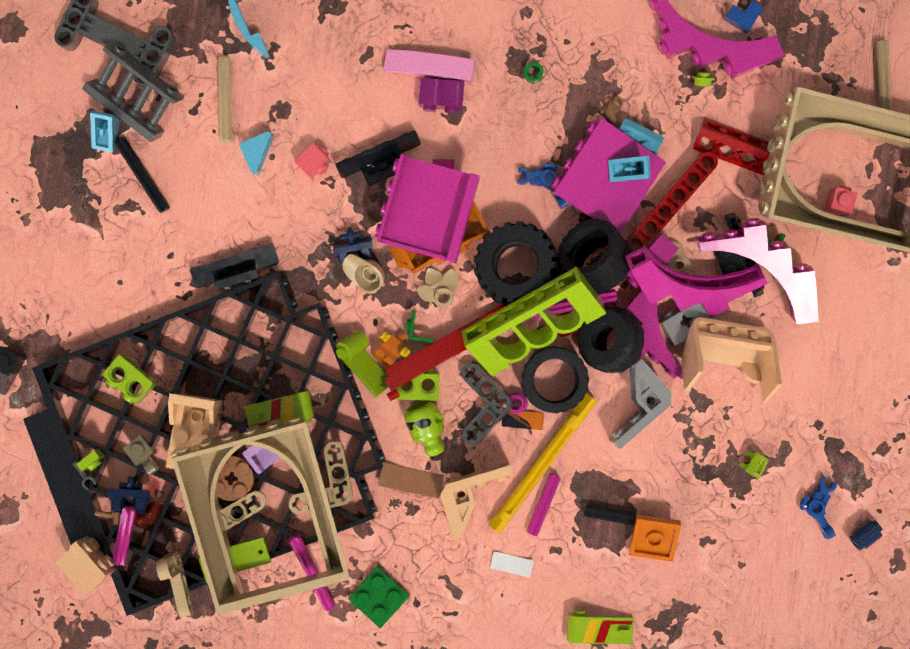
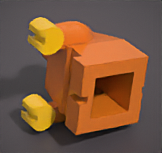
M384 331L379 336L382 344L377 348L372 357L386 368L394 365L399 357L405 359L411 353L405 347L406 345L403 344L407 339L406 335L400 332L395 337Z

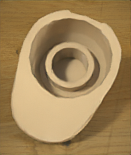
M348 254L345 257L342 266L343 271L361 291L374 294L384 285L385 273L379 263L372 259L364 260L354 254Z

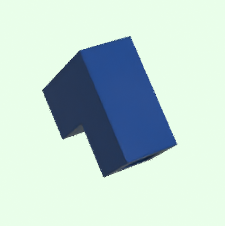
M751 1L744 12L733 5L724 20L747 34L764 7Z

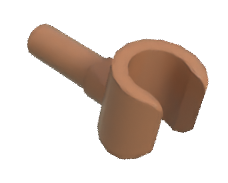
M95 511V516L113 518V525L120 524L122 513Z

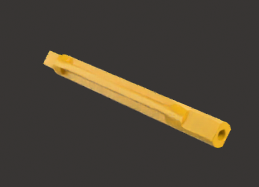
M586 393L582 402L580 401L578 406L571 411L537 460L488 524L494 531L501 534L595 406L597 401Z

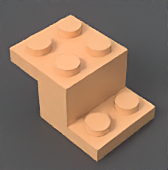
M88 536L75 541L69 547L70 549L55 562L83 596L96 590L103 584L102 582L117 570L112 558L107 554L104 555L99 549V543L94 538H89Z

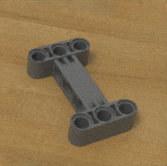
M71 0L54 35V39L60 47L69 52L74 51L80 45L83 37L104 47L119 44L132 57L158 77L160 76L176 43L174 34L167 27L159 26L155 28L149 40L146 41L95 16L99 5L98 0H90L86 5H82L83 0ZM76 16H81L80 22L73 24V19ZM164 34H168V40L164 43H161L159 41L160 37ZM71 35V40L63 44L65 36ZM158 53V60L155 62H150V57L153 54ZM135 76L134 81L143 88L145 83Z

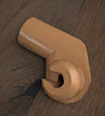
M620 96L612 97L608 101L605 110L607 119L617 129L623 123L618 115L623 105V99Z

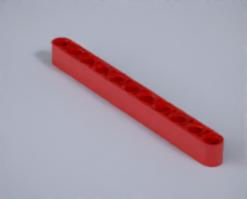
M704 152L693 162L627 238L626 241L629 245L631 240L635 239L640 242V248L649 246L717 167L718 158L714 153ZM702 158H707L711 161L710 168L703 167L701 163ZM689 174H693L697 178L695 185L688 182L687 176ZM674 191L682 193V201H676L673 198ZM660 207L668 209L669 215L667 218L659 215ZM646 223H651L654 226L655 231L653 234L645 232L644 226ZM571 311L562 313L561 315H566ZM573 332L566 334L557 333V336L567 337L570 336Z

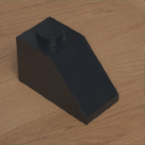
M0 346V393L6 395L27 357L9 347Z

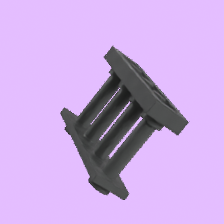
M112 44L104 47L103 51L111 56L99 79L96 78L85 82L82 90L148 141L152 142L161 138L164 130L158 124L170 103L174 104L182 101L184 96L179 93L175 86L167 84L127 53L123 46ZM120 63L128 71L115 93L108 88L107 82L117 64ZM136 76L145 85L132 106L125 101L124 95ZM155 90L162 96V99L149 119L142 114L141 109L151 91Z

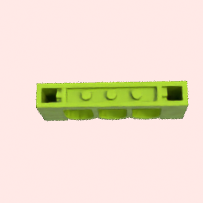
M575 267L461 332L465 347L487 372L494 376L510 367V363L521 361L527 357L531 347H546L554 342L557 333L564 334L576 331L584 321L586 324H589L605 315L606 311L600 296L580 270ZM565 298L574 307L570 313L560 316L554 315L548 309V307ZM539 313L547 323L541 329L529 330L521 322ZM512 328L520 338L514 344L505 345L498 342L495 337Z

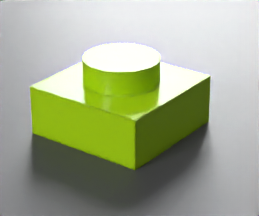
M100 449L94 450L76 465L81 471L88 469L93 471L101 465L100 460L105 455Z

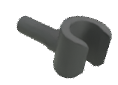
M75 461L73 465L84 479L82 481L83 488L90 490L86 480L90 479L96 485L97 478L94 475H88L85 471H81L76 465L78 461Z

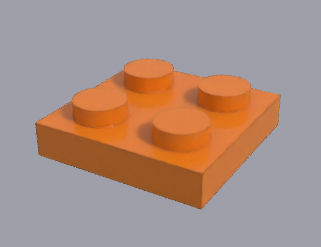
M637 514L629 555L673 562L681 529V520Z

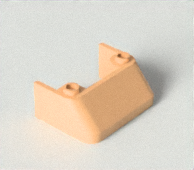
M702 317L696 318L693 321L681 360L684 391H689L703 373V361L742 367L743 376L749 382L760 384L762 403H767L782 386L774 334L763 327Z

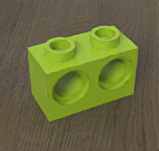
M119 354L102 374L106 378L105 383L112 389L118 388L123 392L122 397L131 404L133 402L136 404L141 403L158 383L123 354ZM119 367L123 368L125 372L121 380L116 377V370ZM135 382H139L142 386L139 394L133 391L132 387Z
M429 370L411 380L413 386L410 390L405 391L401 387L397 388L400 397L396 398V400L439 401L440 374H435V370ZM427 378L432 379L435 383L432 391H425L422 387V382Z

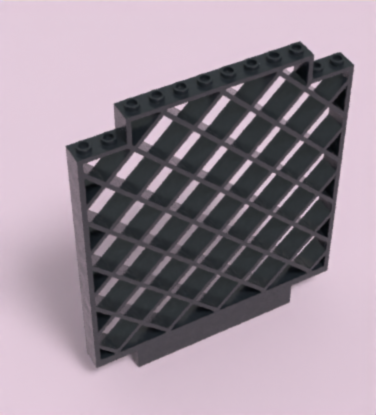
M276 272L33 367L32 369L47 410L26 417L23 420L70 544L72 545L75 541L86 536L94 538L99 543V549L102 553L109 555L113 559L119 525H113L111 530H109L105 517L95 516L96 510L102 511L96 493L109 498L108 489L98 484L110 457L138 468L134 476L135 483H141L146 472L142 463L139 466H135L129 456L114 450L126 421L153 432L149 444L154 451L161 436L168 440L171 439V433L164 430L169 420L168 402L156 427L129 415L134 402L131 404L126 401L122 411L95 400L104 379L102 374L110 366L120 341L128 338L150 347L141 366V369L147 374L158 350L185 362L173 391L158 385L152 389L169 397L170 393H181L192 366H195L220 377L212 399L219 400L227 381L254 392L255 396L251 405L259 403L262 396L270 400L280 398L264 391L277 361L306 373L298 393L306 391L312 376L342 388L329 419L317 413H314L315 417H312L326 424L314 452L317 462L326 466L325 459L320 457L319 454L331 427L362 439L348 470L350 478L352 477L356 481L368 514L361 517L339 506L330 509L333 517L337 513L351 519L349 522L336 526L337 533L374 519L376 517L375 512H378L374 500H369L367 495L370 489L366 479L362 480L360 476L383 468V462L386 461L383 450H378L375 442L378 441V437L374 428H369L367 422L370 420L366 408L362 409L359 402L362 400L361 393L358 387L354 389L351 380H354V375L349 367L346 368L343 360L336 354V339L339 337L335 327H330L327 319L331 317L327 307H322V304L318 303L296 312L295 308H298L297 301L294 295L290 296L287 289L291 287L286 275L282 276V273ZM277 280L290 312L289 318L260 306L270 283ZM260 287L254 303L238 296ZM230 298L251 306L239 337L211 326L220 302ZM209 307L203 322L188 316ZM258 310L287 322L274 353L245 341ZM317 310L326 333L324 334L296 322V318ZM179 318L200 326L188 357L160 345L170 322ZM293 325L322 337L309 368L280 356ZM158 327L153 341L138 335ZM208 330L236 342L223 372L195 360ZM328 340L346 384L315 371ZM243 345L271 357L258 388L230 376ZM107 347L102 361L87 355ZM76 358L99 366L86 395L60 384L70 361ZM56 367V370L51 378L48 369ZM119 368L116 370L117 375L124 377V370ZM135 382L132 387L133 391L139 394L142 386L139 382ZM347 390H349L365 434L334 421ZM57 391L83 402L72 428L69 425ZM91 406L118 417L106 446L79 435ZM221 414L222 421L240 428L238 434L245 432L246 428L249 427L246 416L242 423ZM368 441L377 464L354 472L363 448ZM76 442L95 450L100 449L105 455L100 460L101 465L95 469L93 474L97 478V484L95 485L90 479L86 480L90 490L83 488L82 481L84 479L73 465L75 461L80 462L82 460ZM238 449L231 456H236ZM273 464L260 474H257L253 469L255 478L260 479L255 491H262L266 482L291 494L304 492L301 483L298 488H295L268 476ZM342 467L334 468V470L345 474V471ZM161 470L156 471L152 475L172 483L173 486L161 512L147 506L144 514L157 519V522L146 547L130 541L128 550L142 555L132 579L129 582L123 565H114L117 570L111 574L126 616L174 598L172 586H170L168 593L161 596L137 586L148 559L157 561L164 556L153 551L164 523L193 535L182 559L185 575L199 580L188 585L189 591L207 585L203 572L187 566L197 545L191 525L168 516L180 489L177 477ZM346 480L342 483L337 498L340 497L342 499L344 494L343 485H347ZM253 495L254 500L247 507L248 513L252 512L249 508L257 503L259 497ZM218 497L219 504L224 507L234 503ZM297 497V500L293 503L294 506H297L300 500L299 497ZM125 502V506H133V502ZM240 506L232 508L233 511L243 514V509ZM289 508L283 524L259 513L241 521L232 543L229 542L231 546L239 543L250 518L279 530L269 553L271 559L293 551L291 545L278 549L285 533L290 536L299 534L305 546L318 541L317 534L309 536L289 527V522L293 516V512ZM135 595L147 601L138 604Z

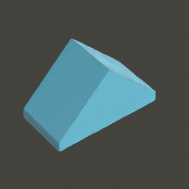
M92 110L90 112L92 148L113 153L115 149L114 142L117 140L121 120L112 114Z
M268 131L239 144L251 172L258 177L274 138L272 133Z
M649 156L608 160L610 182L651 178Z

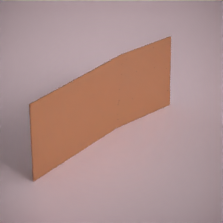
M383 462L384 467L381 468L378 486L434 498L440 497L444 475Z

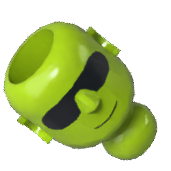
M423 401L409 407L404 412V420L412 440L416 443H424V451L429 457L442 453L445 446L439 439V436L444 431V417L438 411L437 406L431 401Z

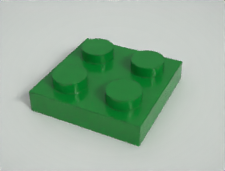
M377 566L351 594L348 600L381 629L410 597V594Z

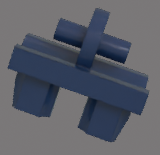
M351 226L347 227V234L340 235L342 242L333 243V253L337 255L340 264H343L345 257L350 252L357 250L360 258L364 260L371 259V248H373L372 236L360 238L362 237L361 231L353 232Z
M129 476L128 483L120 482L119 489H108L112 512L122 513L125 502H133L136 513L144 514L148 503H151L152 500L150 491L142 490L143 484L135 483V478Z

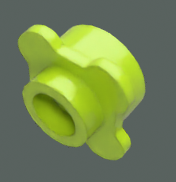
M697 72V76H692L695 86L711 87L712 80H715V78L710 77L708 72Z

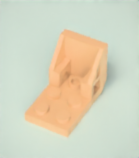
M183 393L169 394V423L173 425L166 468L174 469L171 458L177 455L176 450L184 447H193L203 443L202 440L209 437H215L217 440L222 414V400Z
M509 462L446 481L441 490L440 497L453 539L462 536L475 506L471 486L475 485L477 489L487 486L488 481L496 479L497 482L510 479L509 475L513 474ZM465 492L464 497H459L457 494Z

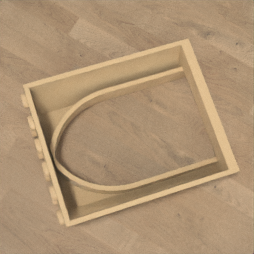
M796 87L792 92H787L778 115L772 124L774 134L767 147L770 155L763 165V173L765 175L758 188V194H760L758 208L761 215L765 218L910 253V225L908 233L821 211L809 204L796 191L785 168L787 152L791 146L806 134L816 131H840L910 149V115L801 87Z
M295 417L284 422L281 419H276L268 422V425L260 428L259 425L250 426L243 433L238 434L237 431L228 432L221 439L216 440L215 437H209L202 440L203 443L193 447H184L176 450L177 455L171 459L217 615L350 580L306 421L301 417ZM252 445L269 450L282 458L294 470L307 498L327 571L254 591L243 592L218 504V484L221 471L228 458L241 446Z

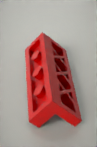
M703 118L699 134L692 148L702 153L712 152L718 159L761 175H765L761 163L768 160L770 152L767 150L769 141L707 118ZM702 137L711 139L714 145L706 147L700 145ZM728 145L733 148L734 152L725 154L722 153L720 148ZM746 153L752 154L755 160L746 162L742 160L741 155Z

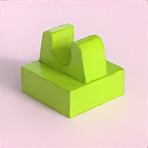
M747 451L745 455L751 458V462L749 464L741 462L740 466L750 475L760 479L769 459L757 452Z

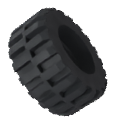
M509 221L505 222L501 228L497 225L492 228L494 232L490 235L486 233L483 236L484 242L478 244L476 248L478 254L474 256V263L476 265L474 272L478 278V283L488 296L505 307L560 275L558 272L560 268L558 252L552 240L542 229L539 230L536 225L531 223L526 225L523 221H516V224H511ZM526 246L537 257L538 266L536 272L528 281L522 284L511 285L500 278L497 271V263L500 256L511 247Z

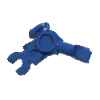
M545 163L541 168L547 170L532 169V172H529L526 168H519L518 173H524L526 178L524 180H517V184L526 185L528 182H531V186H541L552 190L551 184L556 176H558L556 173L558 166ZM554 194L560 209L568 206L569 203Z
M822 476L818 481L819 489H814L812 498L810 499L809 494L803 496L800 502V510H806L808 515L816 519L821 527L820 530L823 537L830 539L836 536L824 515L826 514L825 507L831 497L829 492L836 489L837 483L832 482L830 487L826 488L824 482L827 478Z

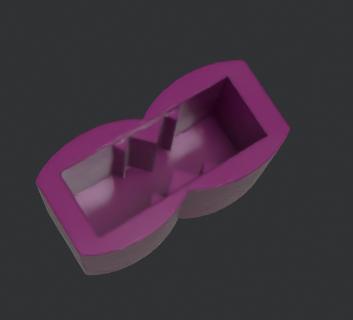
M421 78L419 107H422L423 111L436 112V109H445V113L457 114L458 110H463L464 81Z

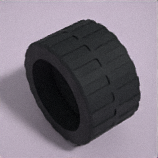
M594 218L592 220H585L582 223L580 222L568 231L559 245L558 263L562 270L566 273L577 267L596 293L606 292L616 287L630 271L625 258L626 255L632 253L630 245L614 225L607 220ZM608 245L604 255L597 262L583 267L586 258L594 250Z
M549 347L537 351L525 363L521 373V386L524 395L532 405L548 413L567 412L575 408L580 401L582 402L588 391L589 377L587 367H585L584 361L575 352H571L567 348ZM550 359L566 362L572 368L575 375V385L572 392L566 398L558 401L543 398L537 392L534 385V375L537 368L543 362Z

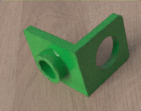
M413 310L412 318H407L406 332H410L409 340L434 343V339L413 337L417 312Z

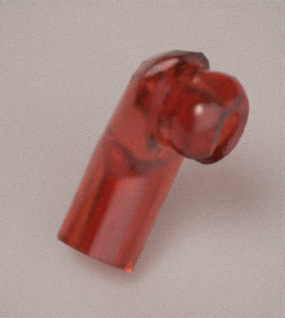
M153 500L148 512L135 514L134 524L137 527L143 528L155 523L163 503Z

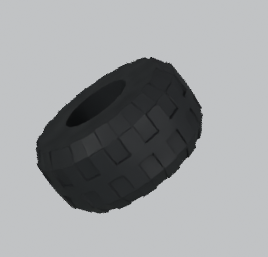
M604 306L605 315L589 324H586L584 321L580 327L578 337L579 352L585 362L594 369L606 373H620L631 368L640 357L645 342L644 330L641 322L633 313L615 306ZM615 330V342L610 349H607V337L610 332Z

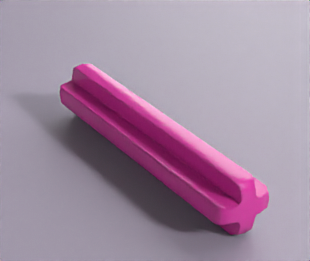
M553 473L549 474L528 526L527 533L538 536L561 480L560 476Z
M125 506L122 509L112 559L117 566L126 563L136 514L133 506Z

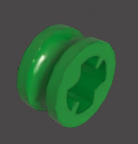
M536 62L527 64L524 69L525 80L532 84L539 82L543 76L542 66ZM530 68H535V71L538 69L539 72L536 78L528 75Z

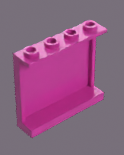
M600 118L596 121L593 120L586 129L588 132L584 140L580 139L574 150H576L573 158L569 157L562 168L565 170L561 176H556L551 184L553 189L550 193L557 195L591 219L607 220L621 234L666 162L609 122ZM649 156L651 178L610 182L608 160Z
M401 154L400 159L396 158L393 171L396 172L394 180H390L387 187V193H389L388 202H384L382 205L381 215H384L382 223H378L375 230V236L378 237L377 242L456 264L480 176L413 159Z

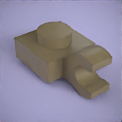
M143 435L138 436L123 448L135 466H139L142 463L149 475L159 470L157 464L150 457L156 452Z

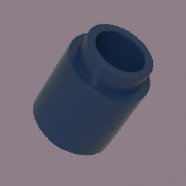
M867 519L851 532L852 535L848 538L861 551L862 549L869 548L883 536L881 533L883 529L876 520L870 521Z

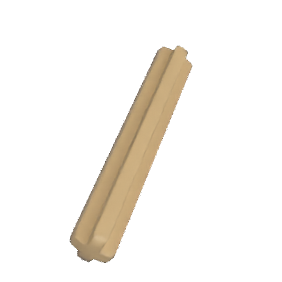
M878 40L875 43L878 107L892 110L889 41Z
M221 56L218 57L219 140L228 143L232 141L230 58Z

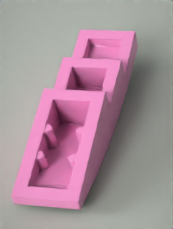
M387 49L383 70L388 73H403L409 76L473 82L476 60L435 53Z

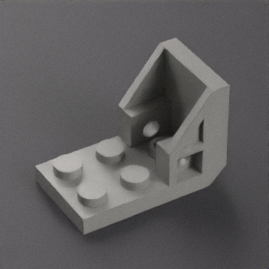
M638 359L630 368L631 400L642 413L636 412L627 420L629 424L626 427L622 428L620 426L611 434L613 438L609 441L618 449L623 448L671 406V391L643 359ZM648 397L651 398V401L649 403H647Z

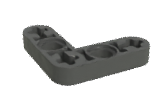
M468 363L461 369V376L487 403L463 430V440L467 444L474 445L479 444L513 407V399L478 364ZM474 368H475L476 370H475L474 374H475L478 378H481L482 375H483L484 378L481 379V380L477 383V385H475V383H476L478 380H477L475 377H468V375H469L468 369H474ZM483 383H491L492 392L490 394L483 393ZM497 391L500 392L496 395L499 399L507 400L505 402V405L507 406L506 408H499L498 406L500 402L496 398H493L492 401L490 400V398L493 397L497 393ZM485 413H490L493 416L491 425L483 423L482 418ZM479 426L483 428L476 433L477 439L469 438L471 436L469 431H475Z

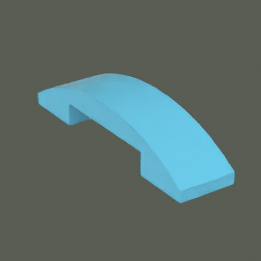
M228 0L233 19L246 41L266 59L269 58L270 55L259 32L253 35L250 34L237 4L239 0Z

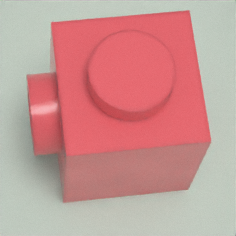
M314 143L294 160L311 179L317 174H323L328 169V163L330 162L327 157L329 155L327 150L322 145L317 147Z
M839 185V187L831 189L824 211L844 217L852 214L858 192L852 191V188L846 185Z

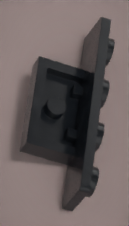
M413 130L392 140L385 141L371 149L364 150L350 158H345L336 163L335 166L341 178L362 171L369 187L395 176L396 172L393 171V166L396 158L400 159V155L403 152L420 146L421 143L416 130Z
M735 213L725 215L729 230H738L740 232V223L742 222L739 216H736ZM715 251L723 275L756 265L754 260L739 254ZM762 286L753 290V297L763 295L765 287Z
M270 243L191 267L190 273L196 288L214 284L216 290H228L233 288L235 284L242 282L247 284L255 281L259 277L260 269L279 264V258L274 244Z

